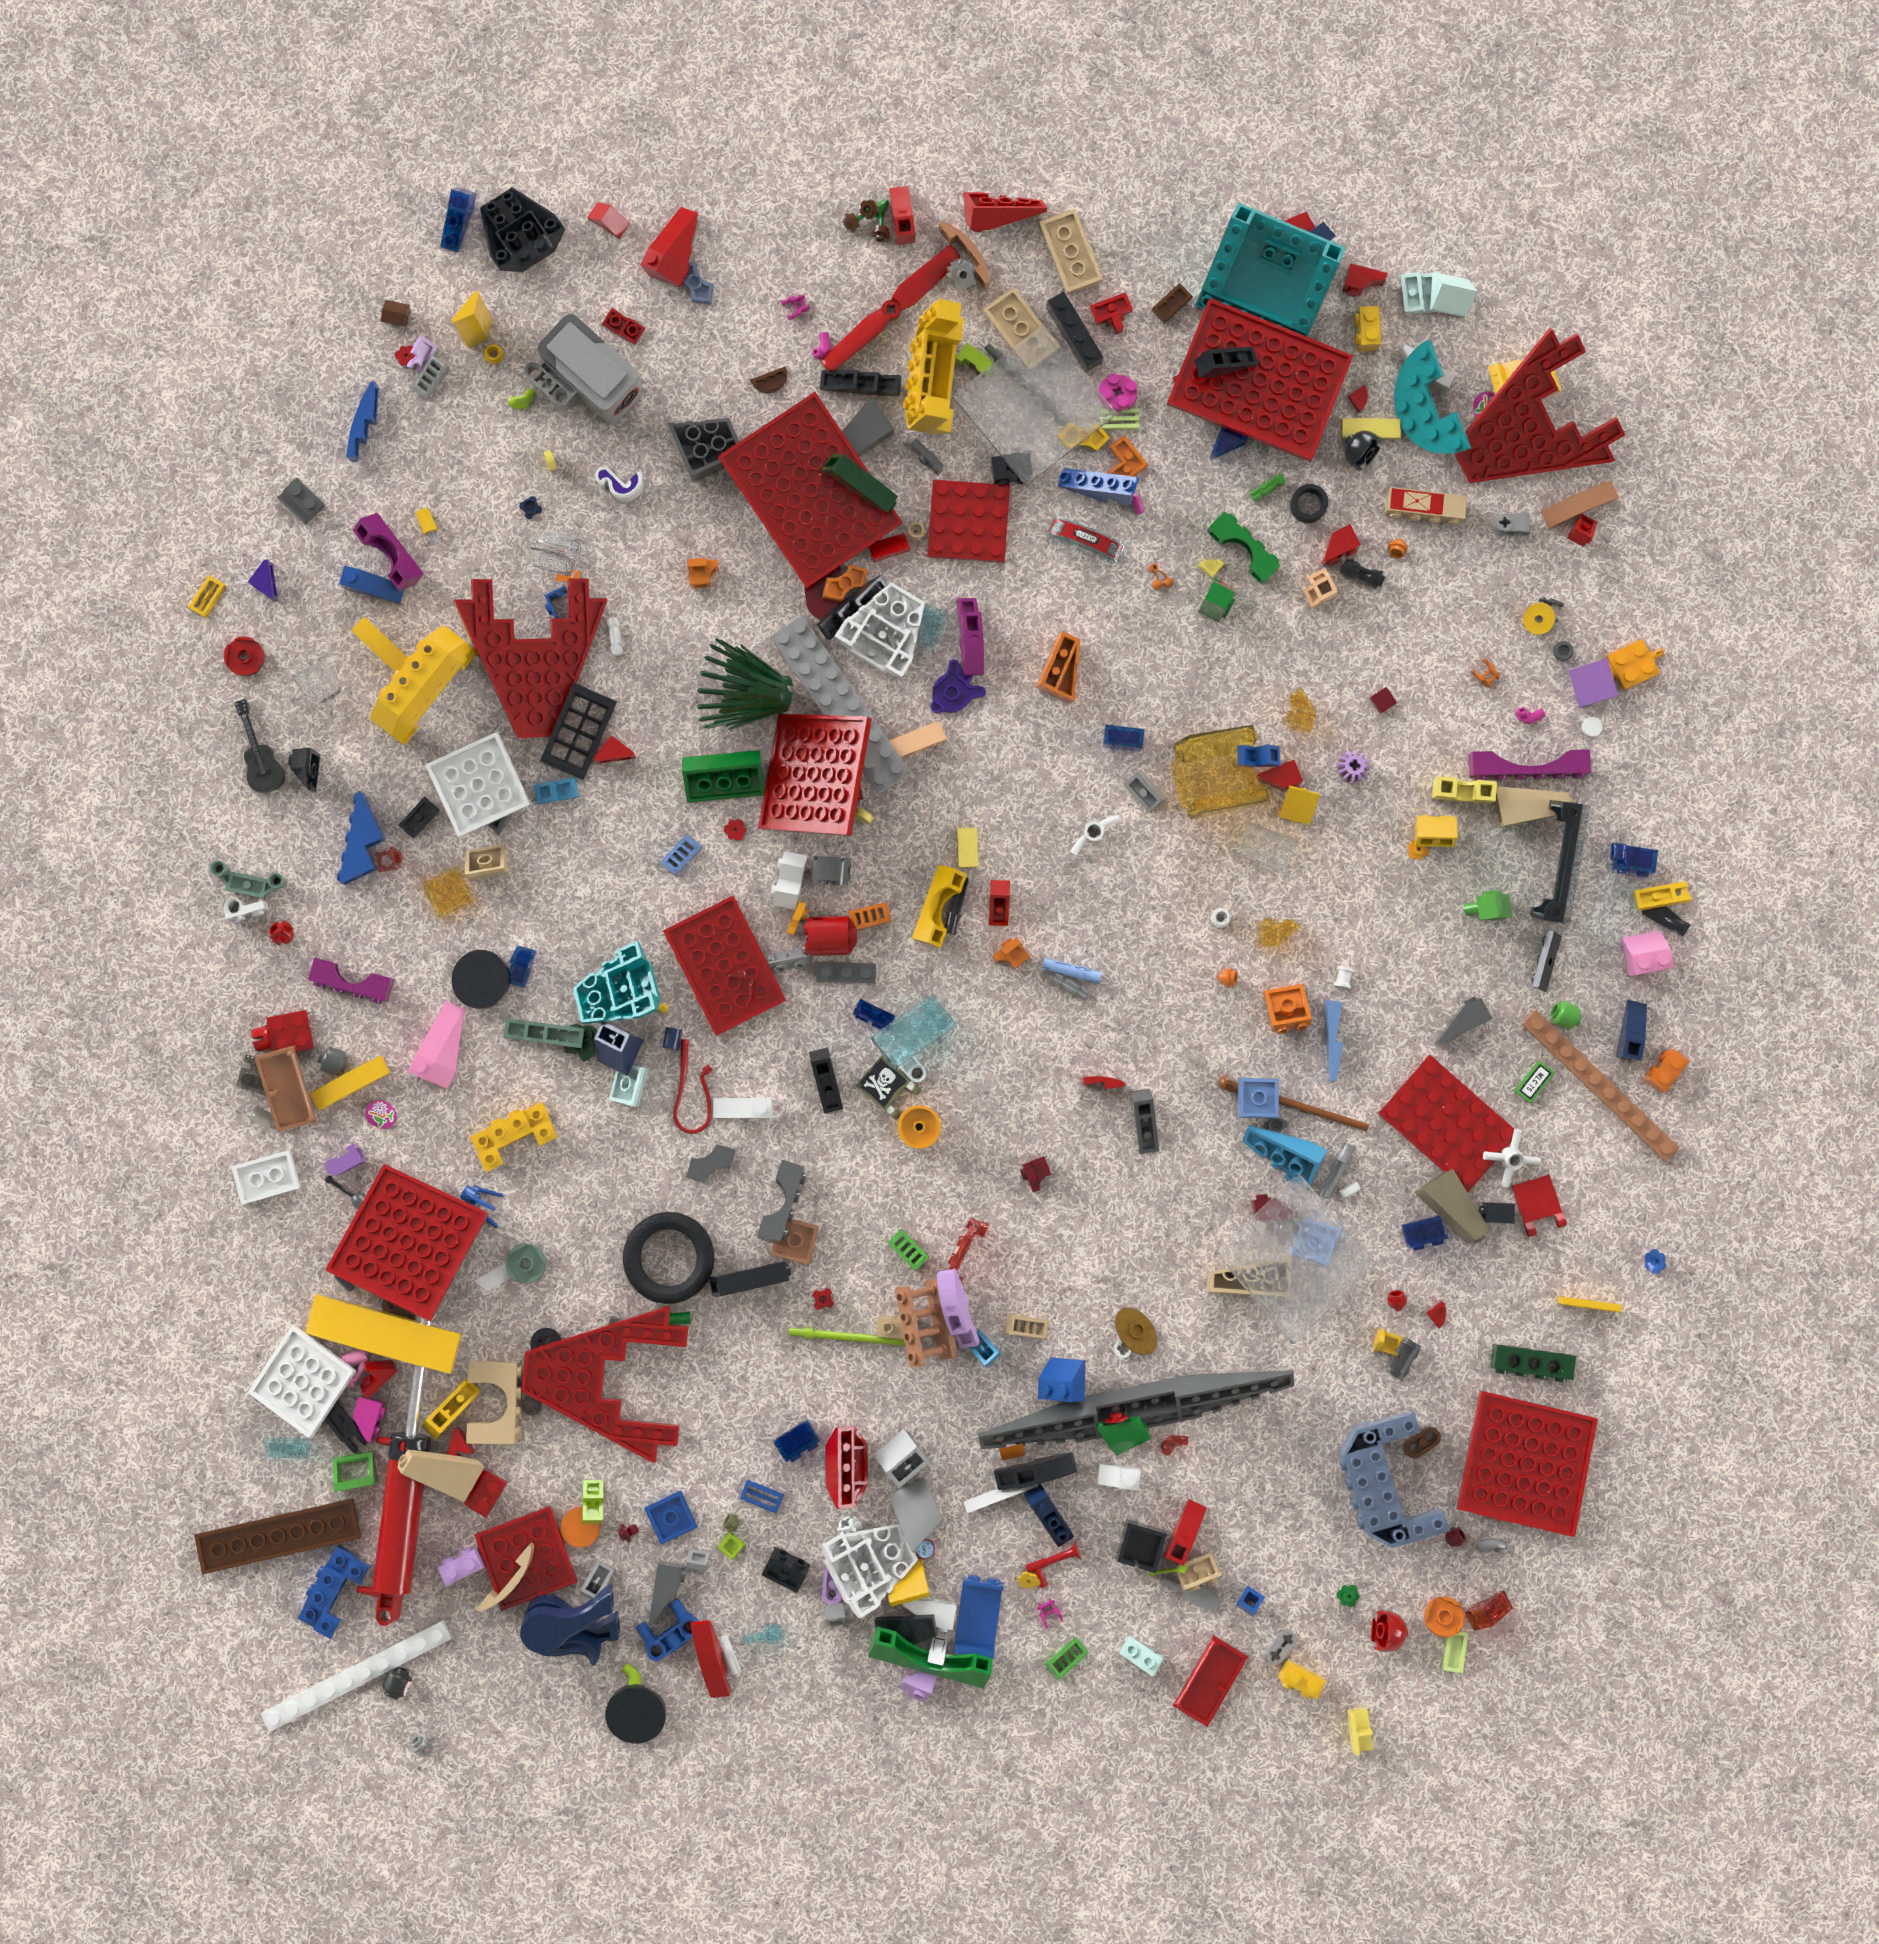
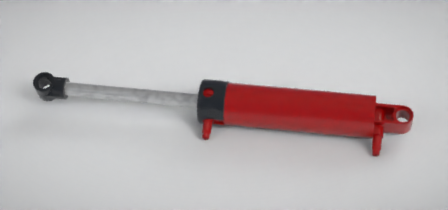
M420 1317V1322L432 1325V1321L430 1322ZM415 1364L406 1432H394L390 1438L377 1437L375 1440L378 1444L389 1446L386 1483L372 1587L358 1586L356 1588L357 1593L378 1598L375 1616L377 1623L382 1626L398 1621L401 1615L403 1595L411 1592L424 1492L423 1483L400 1472L397 1468L398 1461L403 1454L405 1455L408 1449L430 1452L431 1437L429 1435L418 1433L426 1367ZM386 1611L390 1613V1619L386 1617Z

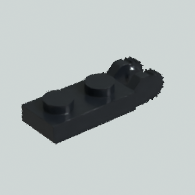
M336 1401L324 1420L341 1442H344L351 1452L356 1453L358 1452V1447L350 1439L353 1434L362 1445H366L368 1442H366L361 1431H359L360 1429L341 1404Z

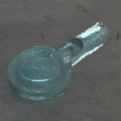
M770 1623L764 1628L763 1632L743 1636L744 1644L764 1640L765 1642L775 1644L782 1639L783 1630L779 1624Z

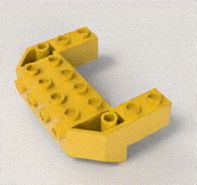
M939 298L918 319V328L914 340L910 344V352H912V357L908 362L910 374L905 385V389L908 391L907 397H905L903 402L908 430L933 435L951 433L954 409L949 408L956 347L962 341L964 318L960 317L962 303Z
M446 626L438 627L425 639H421L418 642L416 651L406 657L403 662L404 666L400 671L397 670L392 675L390 684L380 690L379 698L369 719L405 746L419 729V726L416 724L459 669L463 671L477 655L476 650Z

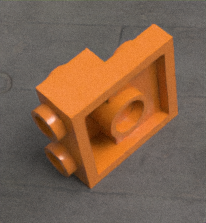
M1303 984L1264 991L1272 1032L1285 1034L1289 1029L1293 1028L1302 1031L1311 1025L1312 1017Z

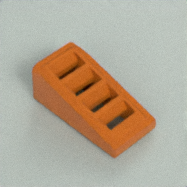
M887 902L848 911L850 919L857 927V930L891 922ZM879 908L883 909L885 919H881ZM872 910H875L877 917L876 921H873V917L871 914ZM864 912L868 914L870 921L868 923L865 922ZM856 914H860L862 924L858 925Z

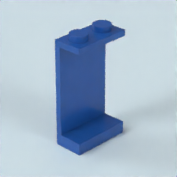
M968 1575V1578L963 1577L953 1649L954 1654L975 1653L994 1659L1001 1595L1004 1588L1000 1579L988 1578V1581L980 1580V1576Z

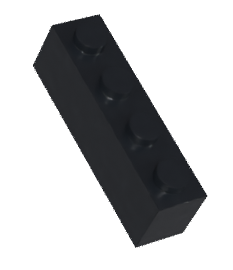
M1063 291L1049 299L1046 309L1084 372L1087 373L1101 365L1103 355L1065 292Z

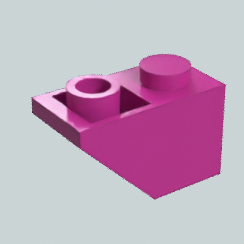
M362 1395L358 1397L353 1418L366 1442H372L380 1435L381 1427L379 1423L380 1419H384L387 1407H384L385 1401L371 1397L366 1398Z

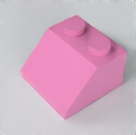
M1661 931L1621 938L1629 976L1674 968L1671 949Z

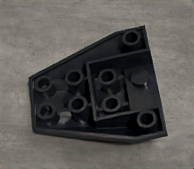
M513 187L480 207L489 254L500 271L524 272L554 253L565 231L564 226L554 213Z

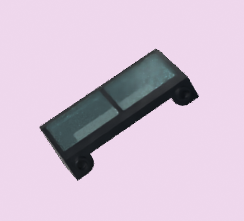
M1550 800L1548 810L1555 812L1557 815L1556 821L1565 822L1553 899L1543 898L1539 906L1531 907L1530 916L1546 921L1567 923L1571 922L1590 805Z

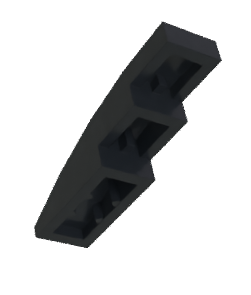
M821 370L820 390L864 395L900 396L902 377L900 375H881L879 372H860L859 370Z
M878 575L847 597L816 624L827 640H831L836 635L845 619L855 614L861 606L866 605L877 593L887 586L881 575Z

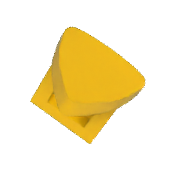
M1379 1328L1374 1340L1373 1351H1382L1398 1356L1396 1350L1403 1337L1385 1332L1384 1329Z

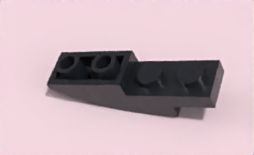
M1073 1452L1034 1459L1033 1462L997 1468L994 1470L998 1490L1014 1487L1019 1489L1076 1473L1077 1467Z

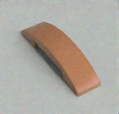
M941 222L939 224L940 233L950 246L956 241L976 265L974 269L975 278L987 290L989 288L988 271L977 247L960 230L950 224Z
M1612 481L1566 498L1542 510L1541 513L1548 529L1582 513L1619 499V496Z

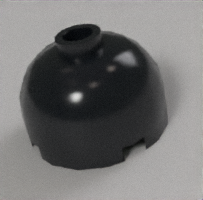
M1366 430L1349 435L1345 441L1346 446L1344 450L1347 462L1357 471L1362 470L1361 466L1365 462L1368 465L1379 452L1381 447L1378 446V443H1382V438Z

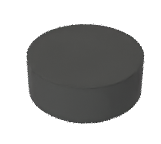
M1560 641L1553 648V655L1559 661L1568 660L1574 652L1573 646L1567 641Z

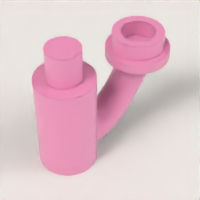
M361 1349L341 1357L351 1367L359 1365V1368L347 1384L348 1389L356 1388V1382L366 1371L364 1362L370 1360L368 1352Z

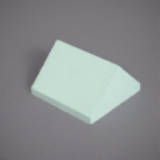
M1434 272L1432 274L1430 310L1465 318L1477 290L1467 279Z
M632 1065L628 1076L616 1071L609 1100L639 1107L648 1069Z

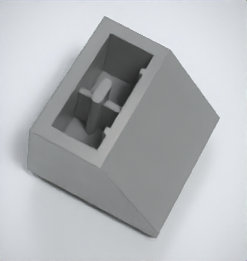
M905 1429L874 1453L875 1458L898 1488L930 1462L928 1456Z

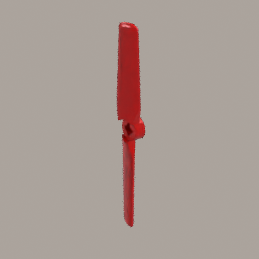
M948 245L897 287L891 300L885 301L882 308L867 315L821 359L822 365L829 371H835L879 335L889 321L897 320L901 311L915 305L948 273L946 268L951 266L950 263L961 259L957 250ZM890 307V308L892 309V308L894 307V308H895V309H894V312H895V313H894V314H893V313H889V314H888V313H887V312H888V309H887V308Z

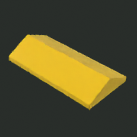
M475 290L451 319V322L465 346L470 348L488 340L493 318L480 293Z

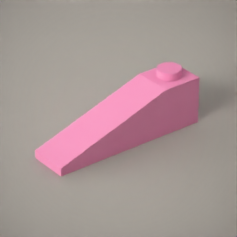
M448 1001L445 1002L417 1051L408 1072L446 1089L449 1088L457 1071L459 1043L464 1016L463 1008Z

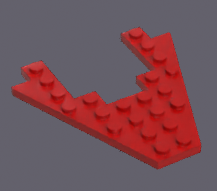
M665 1306L526 1350L521 1392L648 1461L656 1463L658 1445H678L680 1425L620 1419L622 1399L602 1398L605 1360L625 1362L627 1342L687 1347L689 1326L669 1324L671 1306Z

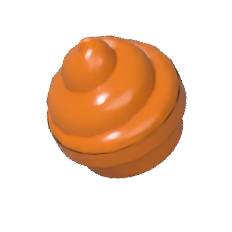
M1401 538L1390 542L1388 546L1389 555L1395 559L1402 558L1408 550L1407 544Z
M1227 968L1218 974L1217 979L1225 987L1231 988V986H1236L1238 973L1232 968Z

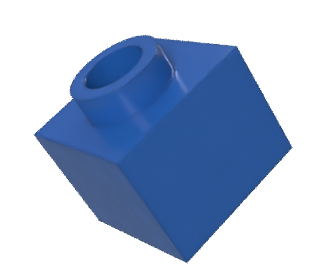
M1247 1586L1236 1606L1254 1617L1265 1597ZM1252 1600L1254 1605L1249 1606L1246 1604V1601Z

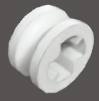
M1118 1340L1114 1344L1115 1354L1121 1358L1128 1357L1131 1354V1350L1128 1349L1127 1352L1124 1351L1125 1354H1120V1350L1117 1347L1118 1345L1121 1346L1122 1341Z

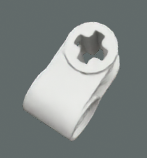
M907 1046L904 1047V1051L896 1058H892V1061L912 1082L921 1083L926 1079L924 1067L918 1062ZM921 1069L923 1076L920 1079H914L912 1077L913 1070Z

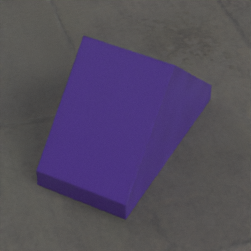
M266 559L263 560L248 580V583L272 601L278 602L273 563Z

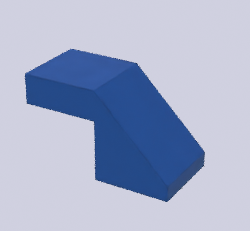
M1270 744L1257 747L1248 745L1237 746L1239 766L1249 768L1281 766L1279 746Z

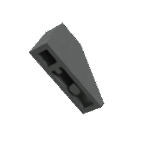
M1472 997L1465 1000V1005L1458 1009L1434 1041L1435 1045H1440L1491 1020L1492 1017L1483 999Z
M1150 1088L1130 1091L1139 1153L1159 1151L1154 1100Z
M659 1561L648 1625L654 1624L679 1588L681 1582H685L686 1570H683L684 1564Z

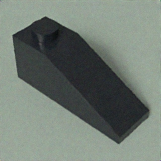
M1253 346L1207 350L1194 360L1200 378L1217 377L1258 365Z
M828 1047L809 1052L824 1114L843 1109Z

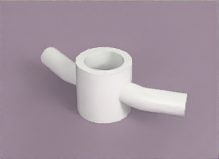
M1116 815L1104 819L1100 823H1088L1084 829L1083 836L1077 840L1070 853L1077 856L1083 845L1087 842L1096 843L1100 841L1106 827L1121 822L1120 816ZM1094 827L1098 829L1100 835H1097L1095 838L1090 837L1088 828Z

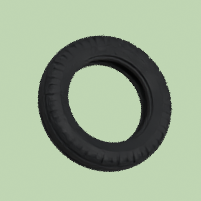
M661 1212L645 1218L631 1231L623 1250V1267L628 1281L643 1297L662 1304L679 1303L695 1296L708 1282L714 1267V1248L707 1231L696 1220L677 1212ZM670 1229L683 1233L691 1240L696 1250L694 1271L686 1281L675 1286H664L655 1283L646 1275L642 1267L641 1252L645 1242L651 1235L661 1230Z

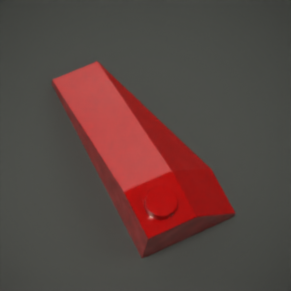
M984 192L963 193L965 220L969 229L974 232L991 230L1047 212V207L1042 200L1019 197L1016 201H1013L1011 198L1006 197V195H1000V198L996 199L988 197L989 193Z
M680 207L650 245L640 264L648 276L681 287L690 267L689 257L693 249L691 245L696 231L697 212Z

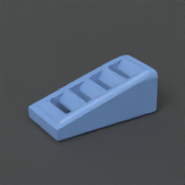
M686 834L660 863L677 876L702 846ZM686 841L694 847L692 851L684 845ZM681 847L689 853L687 857L679 851ZM676 853L684 859L682 862L674 857ZM671 859L678 864L676 868L669 863Z

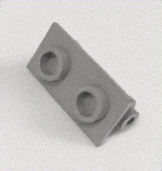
M801 947L789 950L790 957H786L785 951L771 953L768 956V963L772 973H781L788 969H802L805 966H809L808 954H805V949Z

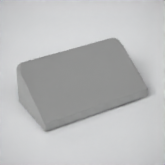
M1141 769L1124 784L1149 813L1167 798Z

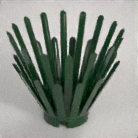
M715 638L716 642L724 646L725 650L714 644H710V647L729 658L726 659V662L708 655L704 658L709 662L725 667V671L732 675L725 676L708 671H701L700 675L729 682L723 683L722 686L732 690L699 688L698 693L723 695L724 698L731 699H722L721 703L699 704L697 706L698 709L721 708L719 709L720 714L699 718L701 722L718 719L713 723L705 724L702 728L711 729L719 726H731L728 730H732L775 714L784 715V712L789 710L793 692H789L787 685L793 686L791 677L781 675L742 644H740L742 648L740 649L737 646L733 647L722 639Z

